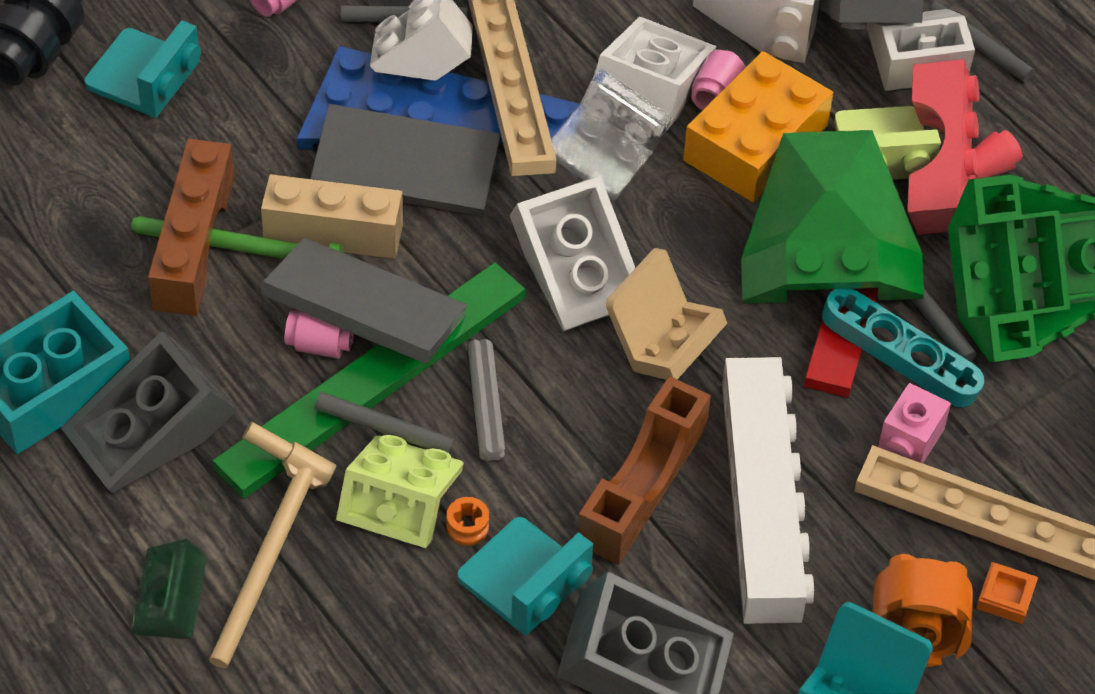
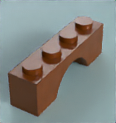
M196 139L187 140L148 276L153 311L198 316L207 283L208 254L214 222L218 211L226 212L235 179L231 144Z
M669 376L646 411L641 430L626 461L611 480L601 479L579 513L578 532L593 543L594 554L620 565L706 430L711 395Z

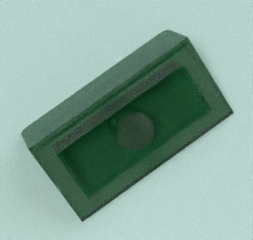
M187 538L147 549L131 631L135 635L174 639L192 638L206 566V555Z

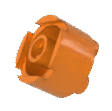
M899 554L890 559L889 566L875 580L872 613L928 639L932 643L933 650L926 667L942 665V657L954 653L956 660L964 655L971 645L973 589L967 577V569L958 562H942L925 558L916 559L909 554Z

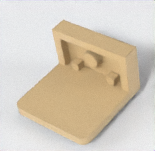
M654 248L608 297L606 302V309L633 372L665 380L669 376L678 380L727 324L722 309L687 302L667 251L659 248Z

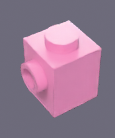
M909 383L883 423L878 447L924 463L945 429L951 403Z

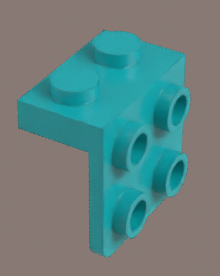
M181 20L166 41L133 28L124 29L85 77L86 89L157 118L200 62L201 47L198 45L197 26Z
M517 517L458 570V582L523 635L527 636L541 621L548 619L555 612L558 605L574 590L582 587L589 579L593 571V543L578 532L562 547L527 519Z
M846 602L837 612L818 666L800 688L798 694H915L933 650L932 643L928 639L854 603Z

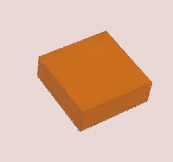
M991 562L976 609L1023 625L1038 577Z

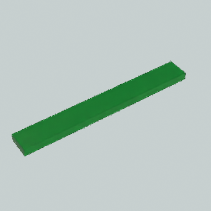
M496 262L448 295L450 298L467 304L465 317L427 364L378 344L261 427L291 444L297 442L311 451L351 423L350 421L314 409L320 391L371 409L524 300L526 289ZM242 439L213 460L214 470L243 499L285 470L281 459L245 439Z

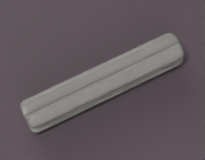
M488 339L481 341L473 340L468 345V357L479 456L486 462L491 460L499 461L505 455V444L493 344Z

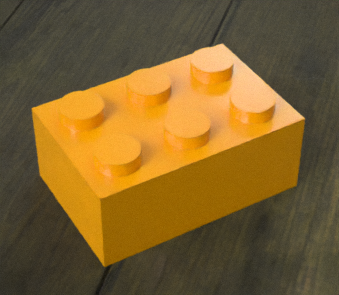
M762 51L687 126L683 161L754 203L764 192L783 133L822 132L828 126L833 91Z

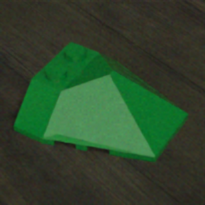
M872 130L783 133L741 258L742 304L788 303L787 290L878 288V300L924 299L922 252Z
M1015 175L968 180L948 226L958 319L989 362L1034 356L1043 350L1042 347L1058 338H1065L1075 332L1074 329L1095 319V197L1058 190L1059 187L1048 184L1040 185L1025 181L1022 177Z

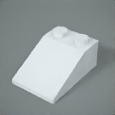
M693 0V7L759 52L764 51L773 57L804 63L815 31L820 0Z
M639 17L600 54L587 101L597 104L600 110L611 115L622 114L635 119L640 126L648 130H662L666 132L680 116L692 94L693 81L708 54L715 51L717 46Z
M601 176L518 203L510 214L511 221L525 258L562 331L564 332L609 316L606 309L608 297L635 269V265Z

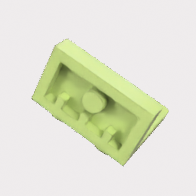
M375 436L346 468L336 520L427 548L432 541L440 499L462 472L464 462L451 458L449 453L440 449L425 450L409 445L398 436Z

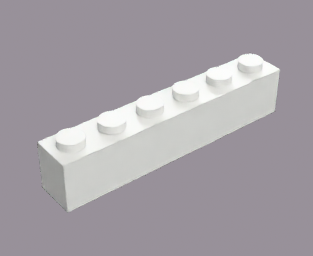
M781 357L726 358L722 391L743 623H802L805 604L813 603L814 583L812 574H804L803 562L809 561L808 533H800L799 521H804L805 500L803 492L796 493L795 481L800 480L801 465L799 453H791L790 442H795L796 417L795 414H787L786 404H791L792 401L791 376H783Z

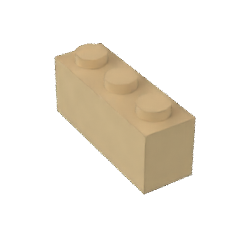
M270 174L261 207L263 237L299 243L306 237L329 247L331 242L343 244L345 253L396 259L403 227L402 191Z

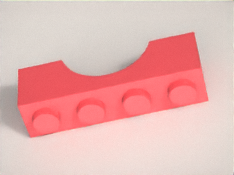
M965 59L913 65L912 103L921 125L938 129L945 135L943 146L938 155L922 169L909 174L908 214L917 235L948 232V226L968 180L971 179V175H977L978 173L977 154L975 148H972V138H978L979 125L977 114L972 112L973 102L979 101V83L976 75L970 76Z

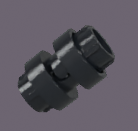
M4 0V4L0 5V81L9 85H20L26 77L40 78L44 76L59 56L61 45L67 44L83 23L85 16L81 5L83 0Z

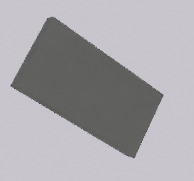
M329 104L311 179L402 191L403 203L484 217L500 144V133Z
M306 237L298 243L263 281L261 295L425 364L429 362L463 320L467 304Z

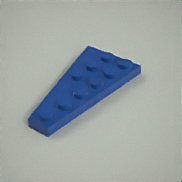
M339 46L297 137L298 150H313V144H319L329 104L500 133V142H503L488 81L450 72L436 81L375 72L370 66L371 53ZM539 94L553 147H572L583 118L584 104Z

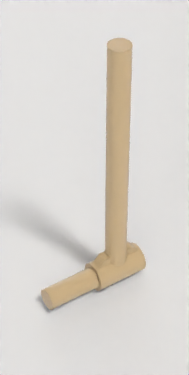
M254 422L248 425L242 438L281 459L287 476L291 477L292 480L209 659L214 666L223 669L227 668L308 489L325 487L336 469V464L297 442L289 443Z

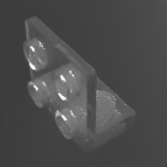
M600 69L591 80L580 105L551 139L556 161L584 181L601 176L608 197L616 200L658 147L673 117Z

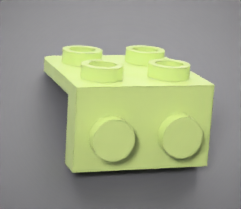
M914 106L842 110L835 115L836 131H873L892 180L908 179L909 174L928 165L939 153L941 141L938 129L924 130V126L921 125Z

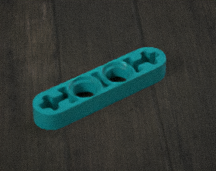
M834 289L830 292L822 310V319L825 325L832 331L932 394L950 402L955 407L970 406L976 401L984 385V375L976 365L854 289ZM843 307H846L850 311L846 312V314L840 313L838 310H841ZM863 318L867 319L864 328L858 325ZM877 327L887 329L892 333L894 341L883 342L878 340L873 335L872 329ZM923 352L927 354L933 361V365L929 367L918 365L913 361L911 353ZM941 366L947 369L942 377L938 375ZM959 379L967 383L963 388L955 384Z

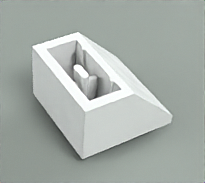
M413 0L409 5L410 10L398 18L395 15L386 18L375 29L376 33L370 66L375 72L436 81L471 57L473 25L453 0Z
M950 9L923 12L922 23H867V31L885 91L912 88L913 65L965 59L970 72L975 48L965 16Z

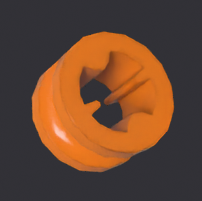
M462 497L449 505L447 509V533L455 543L463 546H472L486 538L489 532V510L486 504L474 497ZM472 516L474 526L464 527V521H461V517Z

